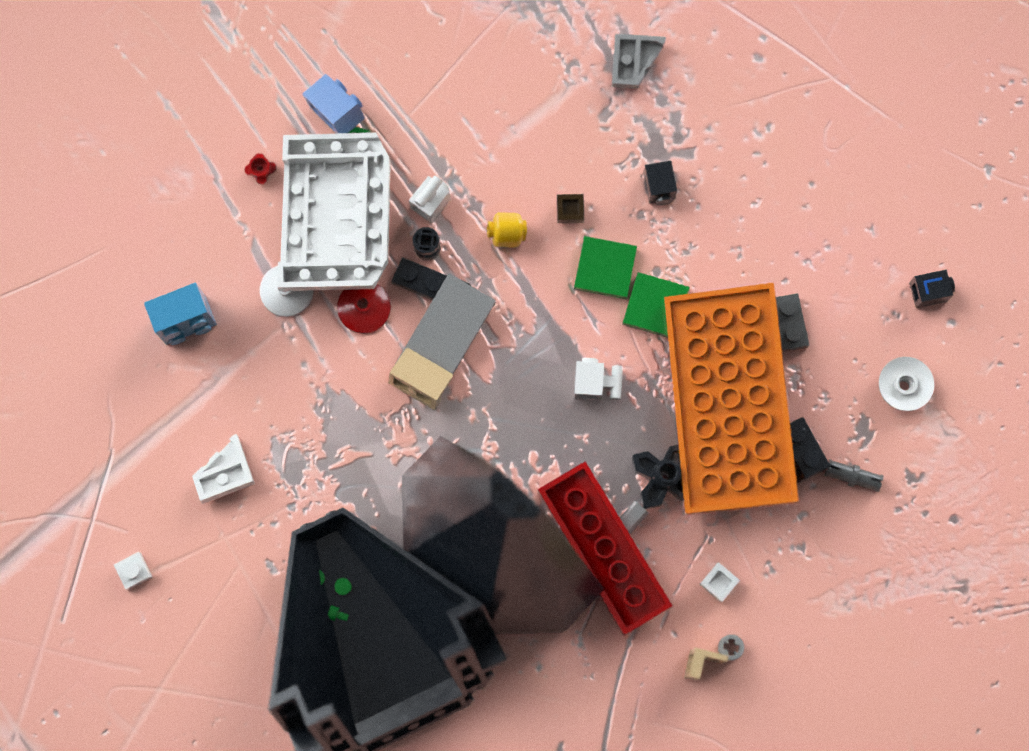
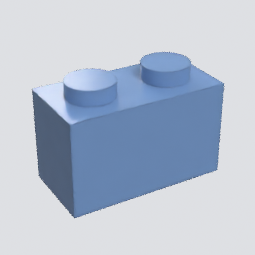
M327 74L302 93L310 109L336 134L350 132L365 119L360 109L363 107L360 100L354 94L349 96L346 93L347 89L338 79L333 81Z

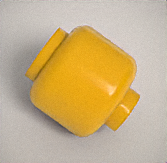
M499 212L494 215L493 221H488L487 237L492 238V242L496 247L517 248L522 241H526L527 222L522 220L519 213Z

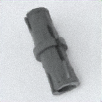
M829 459L830 466L825 470L824 476L848 482V486L854 487L858 485L875 492L880 491L882 486L880 482L883 481V475L862 470L860 466L855 464L852 467Z

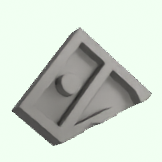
M615 34L611 87L638 89L663 49L666 37Z

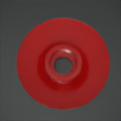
M376 284L374 289L343 290L337 302V313L342 324L349 330L360 334L372 333L380 329L387 322L391 312L390 298L387 292L378 284ZM360 301L368 302V306L365 309H360L358 304Z

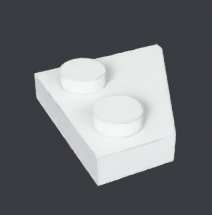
M237 434L229 439L230 442L220 452H216L209 459L207 465L201 467L192 476L202 504L255 484Z

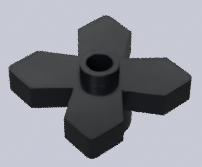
M679 445L670 446L661 461L649 451L632 456L634 472L650 480L640 493L644 509L660 507L667 492H670L681 502L684 501ZM661 473H666L669 480L664 479Z

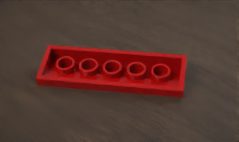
M586 461L537 489L538 494L564 537L605 588L599 596L623 636L673 607Z

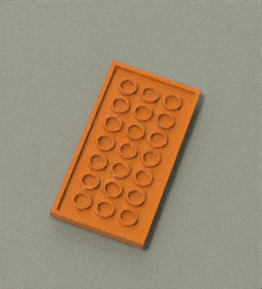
M774 282L664 297L685 514L692 515L799 503Z

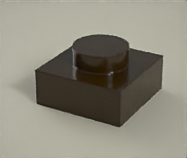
M557 194V223H584V194Z

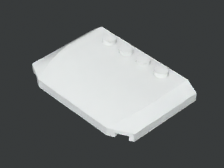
M377 133L283 135L282 161L284 163L281 259L278 262L277 275L278 290L374 289L388 264L391 165L390 158Z

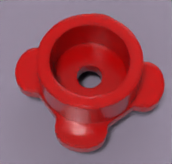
M257 153L249 161V164L245 166L244 171L246 175L253 176L258 184H265L267 177L276 171V164L269 162L264 154ZM263 167V170L259 171L258 168Z

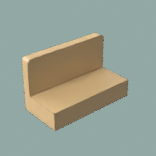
M406 348L390 371L388 383L435 410L441 402L442 393L452 380L453 374L413 350Z
M693 648L689 653L684 678L694 681L698 680L701 677L704 660L723 664L728 662L729 656Z

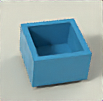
M196 282L144 302L154 332L166 345L180 344L186 340L185 337L195 333L196 335L205 334L211 330L212 326L217 325L206 295Z

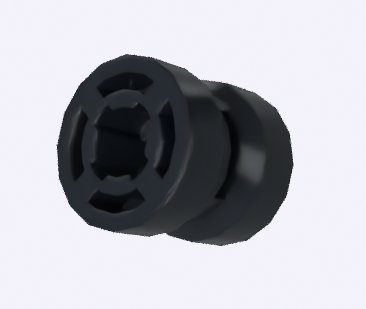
M423 227L414 233L413 246L416 255L423 260L436 258L441 250L437 232L432 228Z

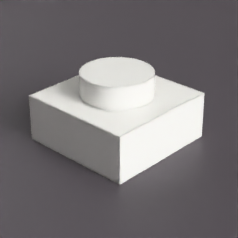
M140 552L114 564L125 590H129L153 578Z
M718 562L699 585L717 600L723 602L740 580Z

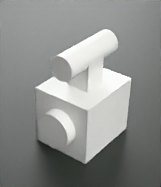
M428 176L410 198V208L432 224L451 200L450 191L448 190L449 186L437 176H433V178Z
M583 358L582 361H577L574 399L601 400L603 388L611 389L610 399L621 400L623 366H612L611 376L604 375V363H598V359Z

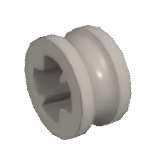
M727 635L719 641L718 652L719 654L729 656L728 660H736L744 652V643L736 635ZM729 639L734 640V645L739 648L738 652H733V656L728 655V650L723 648L724 643H729Z

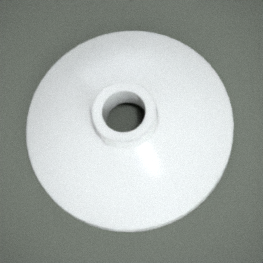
M278 266L270 269L260 284V297L265 307L273 314L282 317H290L303 312L311 303L314 290L279 291L277 288Z
M899 357L890 361L882 369L879 376V390L883 399L891 407L901 411H913L923 407L932 397L934 378L930 369L922 361L913 357ZM900 382H907L909 389H901Z

